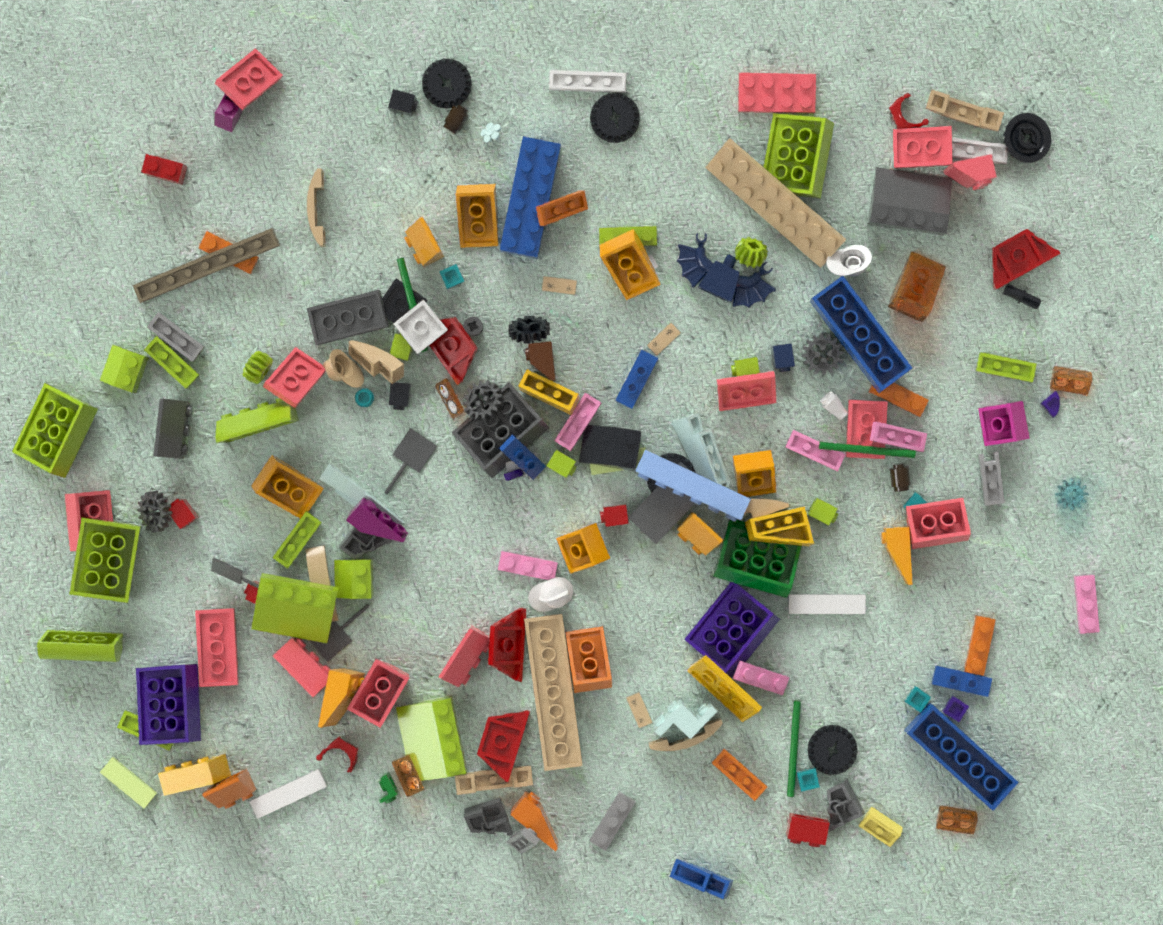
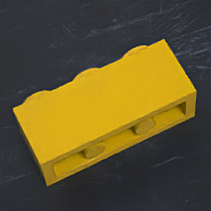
M528 369L518 386L521 392L569 415H572L580 400L578 393Z

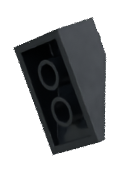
M588 425L583 433L579 463L635 472L642 431Z

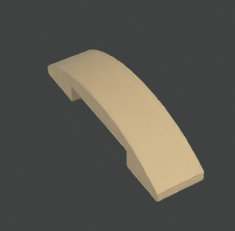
M931 90L926 109L941 116L997 132L1004 115L1003 112L988 107L976 106L935 90Z
M317 168L308 190L307 215L315 240L319 246L326 247L325 228L317 226L316 190H324V171L321 168Z
M325 545L305 549L310 582L331 586ZM336 603L334 607L332 622L339 621Z
M721 718L711 720L703 726L705 731L695 734L691 739L686 737L668 743L667 737H663L648 744L650 749L658 751H676L689 748L709 738L723 723Z
M531 766L513 767L509 783L505 782L493 769L455 776L457 795L498 788L533 785Z

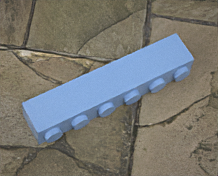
M647 450L644 451L635 470L638 472V477L647 481L649 478L656 480L655 485L666 489V486L674 489L673 493L681 497L686 494L691 497L690 501L701 505L703 502L709 505L707 509L718 513L720 510L726 513V518L735 522L737 519H742L751 500L740 493Z

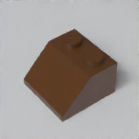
M552 342L528 344V348H525L526 360L530 361V364L549 380L556 381Z

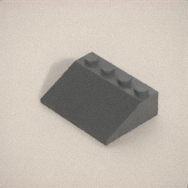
M876 167L867 224L941 236L947 234L952 179Z
M510 382L501 389L504 400L500 402L504 406L498 408L499 414L494 413V419L489 416L487 422L483 419L478 422L475 418L469 417L452 432L491 478H494L506 467V462L512 461L499 449L511 435H514L528 448L549 429L548 425ZM485 403L484 406H485V407L487 408V410H488V409H489V405H488L487 403Z

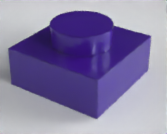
M952 695L942 712L960 722L969 706Z

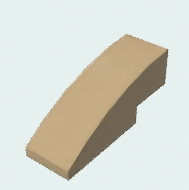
M353 340L349 341V355L373 377L380 373L391 384L404 377V364L396 357L375 346Z
M751 499L744 514L750 513L752 519L788 508L789 504L771 499Z

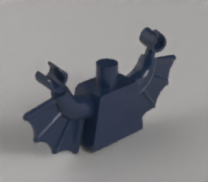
M698 233L696 234L695 242L698 248L678 244L680 255L677 262L682 267V277L689 280L692 288H695L700 282L697 288L726 302L731 303L733 300V307L744 305L748 308L756 302H765L768 294L776 291L773 286L761 278V276L768 275L773 270V267L769 271L764 270V266L768 262L763 263L759 267V271L751 276L739 275V271L733 269L737 261L735 257L727 254L723 264L718 261L713 263L706 257V249L704 248L707 241L706 233L704 240H699Z

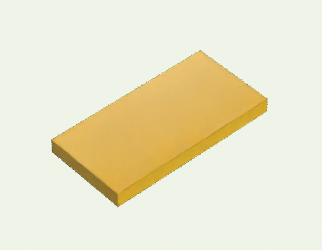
M704 655L688 668L687 672L741 722L746 721L762 709L761 705L707 655Z

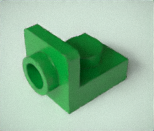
M387 772L380 777L381 781H379L382 790L388 793L380 797V804L383 802L388 804L394 801L399 793L390 773Z

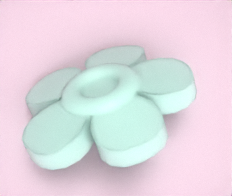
M488 123L486 125L487 129L481 131L484 141L490 143L492 139L497 140L500 134L498 132L501 130V126Z

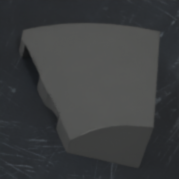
M353 527L339 544V548L355 560L362 557L363 554L375 551L376 548L390 544L392 540L362 533Z
M848 779L827 790V799L829 800L828 813L830 814L829 831L837 829L865 814Z
M501 798L464 809V818L470 832H486L488 834L505 832L507 836L513 835Z

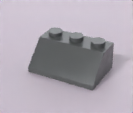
M160 398L153 456L184 459V455H187L188 444L185 443L186 436L190 434L188 417L192 415L190 402Z

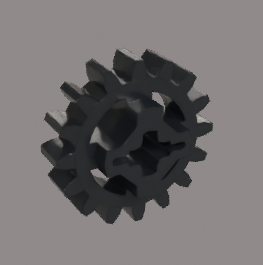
M524 316V319L517 318V321L512 320V324L508 325L509 337H511V340H516L517 343L524 341V344H530L536 340L540 342L541 338L546 339L547 335H550V323L547 322V319L542 320V317Z

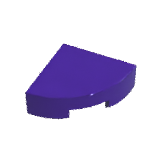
M1054 391L1040 403L1052 418L1057 415L1060 407V397L1057 391Z
M517 469L505 473L504 477L505 480L509 481L523 476L524 472L522 469Z

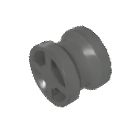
M469 317L465 320L463 327L468 335L478 336L481 334L483 323L479 318Z

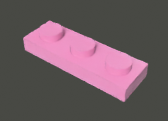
M585 393L556 437L555 442L572 451L602 403Z
M873 422L870 441L924 452L927 433Z
M795 430L792 431L785 448L835 471L839 470L846 455L840 451L819 449V441Z
M501 551L498 570L550 580L555 578L558 562Z
M1095 575L1074 576L1079 633L1100 632Z
M740 660L733 679L780 695L784 694L789 681V677Z

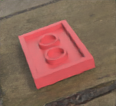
M255 48L217 78L215 84L241 110H244L281 80L283 75Z
M952 126L893 129L894 169L951 165L953 163Z
M295 347L267 379L263 387L296 408L325 374L326 369L322 364Z
M774 371L716 379L719 411L776 403Z
M848 400L846 444L885 448L883 443L870 441L873 422L887 424L888 402ZM846 452L845 456L885 459V455Z

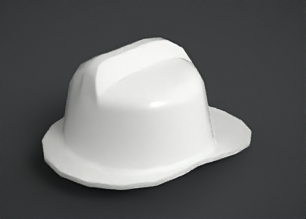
M853 245L836 251L832 256H828L826 264L827 268L836 275L858 276L869 266L872 255L868 248L862 245Z
M552 578L535 585L530 590L528 596L529 603L532 608L541 612L561 608L571 600L573 587L565 578Z

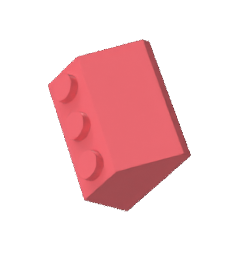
M992 154L953 162L943 170L945 175L965 188L973 187V191L985 188L997 177Z
M110 490L65 494L70 551H76L82 518L113 521Z
M963 498L906 506L911 549L969 540L971 531Z
M472 625L442 670L439 678L457 687H460L461 684L465 685L471 677L468 674L471 668L476 669L482 660L479 658L482 651L486 653L489 649L490 636Z
M292 637L273 657L314 697L326 686L329 670L331 669L327 665L323 666L318 661L320 658L313 651L309 652L305 648L306 643L302 639Z
M375 659L347 710L381 728L408 682L409 674L394 665Z

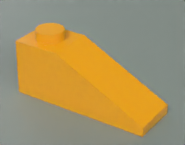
M909 527L884 528V532H881V543L885 544L888 554L905 583L913 585Z

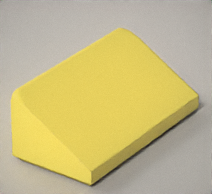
M873 807L868 810L859 824V827L889 847L901 836L903 829L902 826Z

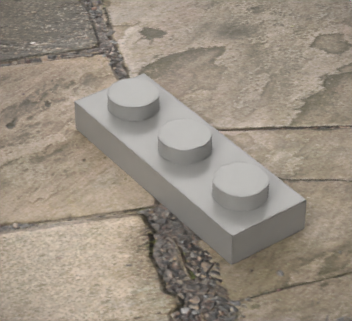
M160 312L155 315L147 326L148 329L192 362L197 359L205 348Z
M619 791L589 841L606 851L636 801Z
M524 827L512 835L507 843L522 854L534 847L540 839L536 837L535 831Z

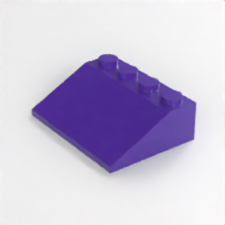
M730 582L684 640L703 656L707 655L733 679L739 660L746 662L779 622L780 618L738 584Z
M198 664L136 668L139 745L201 741Z

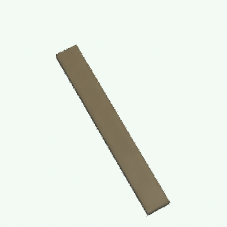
M271 228L132 286L139 302L143 303L281 245L274 229Z

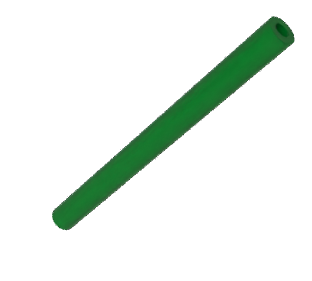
M403 257L396 260L409 309L411 310L416 306V301ZM428 346L421 353L429 351Z
M819 442V449L907 458H915L916 456L915 450Z
M793 701L787 797H794L801 701Z

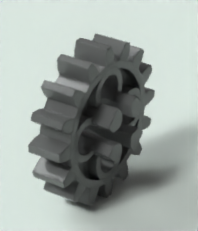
M821 333L818 339L814 335L812 336V342L810 340L806 341L808 347L802 348L806 351L805 354L801 355V357L806 358L803 364L810 365L808 367L809 371L815 369L814 374H818L821 371L822 375H825L826 370L831 374L833 373V367L839 368L836 363L843 362L839 358V355L844 354V352L839 351L842 345L835 344L837 338L830 340V334L824 338L823 333ZM815 344L818 346L819 351H823L826 349V344H831L832 350L827 351L825 356L831 357L833 363L828 364L826 358H821L819 364L814 365L813 359L819 357L820 353L813 351L812 346Z
M480 380L478 386L473 383V389H467L469 394L463 396L467 400L462 403L465 407L464 411L478 422L481 419L487 422L489 416L494 419V413L499 414L498 408L504 406L500 402L504 400L502 390L489 380L485 384ZM478 393L484 397L483 400L489 405L488 410L483 405V401L477 396Z
M157 490L145 492V495L140 497L142 501L138 502L140 509H137L141 514L138 518L143 520L141 525H146V530H151V533L165 531V528L169 527L167 522L172 521L169 517L172 512L169 511L171 504H167L168 498H163V493H159Z

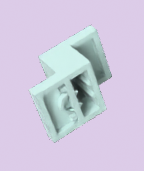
M674 700L667 707L668 712L664 716L662 714L659 715L654 721V731L661 737L674 723L691 739L712 718L717 709L711 702L708 704L703 703L698 708V714L696 715L681 700L678 702Z

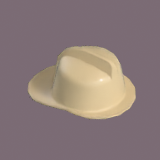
M333 350L330 353V358L323 363V367L326 369V373L331 380L336 382L344 381L354 388L363 385L364 375L362 370L342 350Z

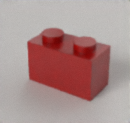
M146 154L141 173L146 176L183 185L187 166L183 163Z
M790 813L786 837L795 844L808 842L809 846L813 847L826 846L830 823L827 819Z

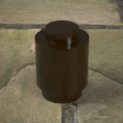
M461 105L453 106L444 120L443 127L456 135L458 131H461L469 118L468 110Z
M904 463L893 464V468L889 470L891 486L894 487V492L909 490V485H911L909 466H905Z

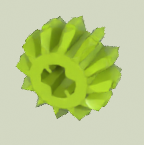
M741 238L735 248V259L739 260L740 264H745L746 267H761L768 256L767 246L763 244V241H758L756 238Z
M261 351L254 352L245 364L242 376L252 383L259 384L270 371L273 359Z

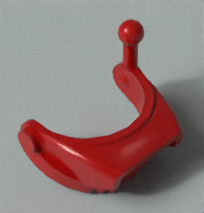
M909 93L898 98L888 108L896 124V129L921 128L929 123L928 119H923L921 123L917 124L909 123L904 119L901 113V103L904 99L911 97Z
M339 736L316 756V760L321 761L328 750L333 748L341 749L350 758V767L347 772L351 773L358 760L359 748L352 746Z

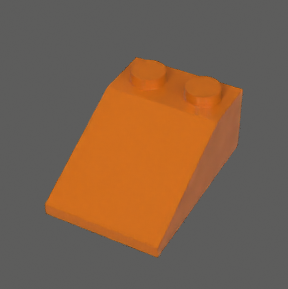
M603 626L565 632L574 693L612 688V677Z
M245 769L211 785L202 795L217 808L224 806L227 809L235 805V801L240 798L243 801L251 798L256 787L248 770Z
M525 791L512 807L510 815L527 829L530 828L535 831L537 837L556 852L558 849V839L541 802H539L540 798L532 791L530 793Z

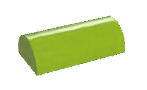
M46 630L37 642L38 657L49 660L119 662L122 654L123 633Z

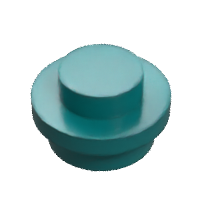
M362 388L356 392L355 401L360 407H369L374 402V394L371 390Z

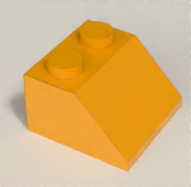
M771 450L733 456L737 493L746 497L776 493L775 466Z
M597 523L556 538L570 574L610 559Z

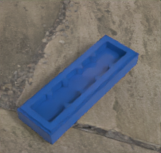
M641 349L615 401L630 409L634 407L658 360L657 357Z
M511 435L499 448L532 480L546 467L514 435Z
M935 665L931 684L988 697L992 678Z

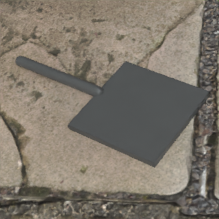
M410 428L392 454L404 462V464L384 493H389L407 465L420 473L437 445Z
M214 557L212 558V572L238 584H241L243 581L256 588L259 587V584L242 577V570Z
M369 604L361 608L341 627L336 621L331 622L327 643L309 640L327 662L352 641L343 629L369 607Z

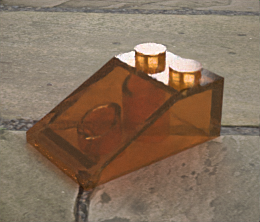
M911 251L893 290L888 307L923 322L931 313L946 266Z

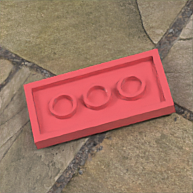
M739 73L738 112L815 114L816 74Z
M235 608L195 610L199 687L239 685Z

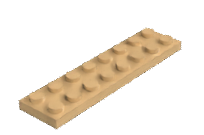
M729 138L705 167L820 268L827 262L828 256H832L845 242L846 238L732 139Z
M554 614L526 618L524 621L544 771L583 766L563 615Z

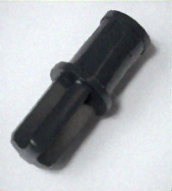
M1009 283L1002 293L1018 301L1017 303L1020 304L1021 302L1034 309H1038L1041 304V299L1026 293L1025 289H1018Z

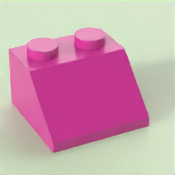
M1023 401L978 408L985 446L1030 439Z

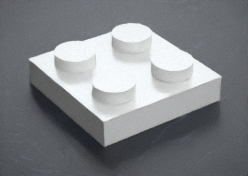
M424 300L393 324L417 354L448 330Z

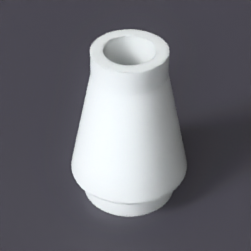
M832 391L820 400L822 407L839 420L848 414L837 394H834Z

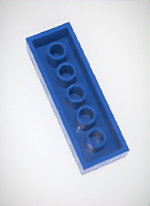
M523 136L500 252L538 259L545 226H540L536 207L550 202L561 144Z
M841 276L811 298L810 303L878 393L912 369V366L844 276Z
M930 702L904 729L911 738L992 811L1019 783Z

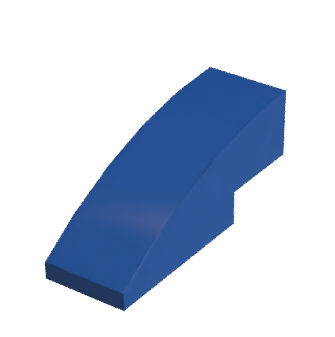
M676 859L669 876L721 899L727 898L734 881L680 859Z

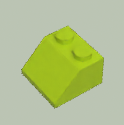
M112 344L100 381L131 393H137L149 357Z
M373 559L334 560L335 587H338L336 598L371 599L374 597Z

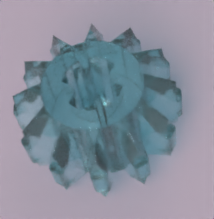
M1069 478V483L1066 480H1062L1063 486L1057 485V489L1061 491L1060 493L1056 492L1055 496L1061 497L1057 500V503H1063V509L1069 506V509L1074 511L1075 506L1078 509L1082 508L1080 502L1087 503L1083 496H1089V493L1083 492L1087 486H1080L1081 480L1075 482L1074 478ZM1075 492V496L1069 497L1068 493Z

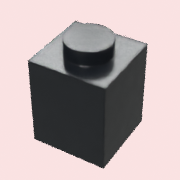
M393 89L388 109L412 116L413 112H417L419 101H416L417 97L414 94Z
M397 382L390 384L389 405L393 406L394 410H405V407H410L411 384Z

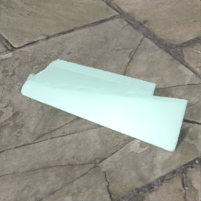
M699 412L673 421L672 426L696 473L729 488L730 480L711 429L703 431Z
M329 464L319 478L335 488V492L354 507L364 497L367 500H371L380 511L387 513L395 523L400 525L404 523V521L334 465Z

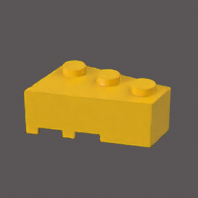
M805 506L752 518L745 522L749 541L807 547L814 544Z
M226 754L210 758L208 756L197 759L196 762L189 760L180 763L181 766L177 767L175 764L164 767L165 771L158 773L164 796L213 785L231 776Z

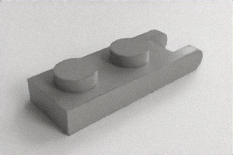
M998 452L993 453L994 460L984 461L983 454H978L984 506L1005 503Z

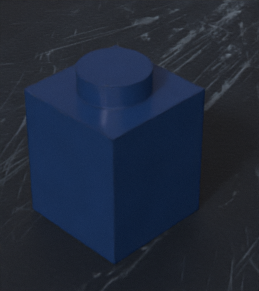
M792 343L772 346L774 369H779V372L791 371L790 367L795 366Z

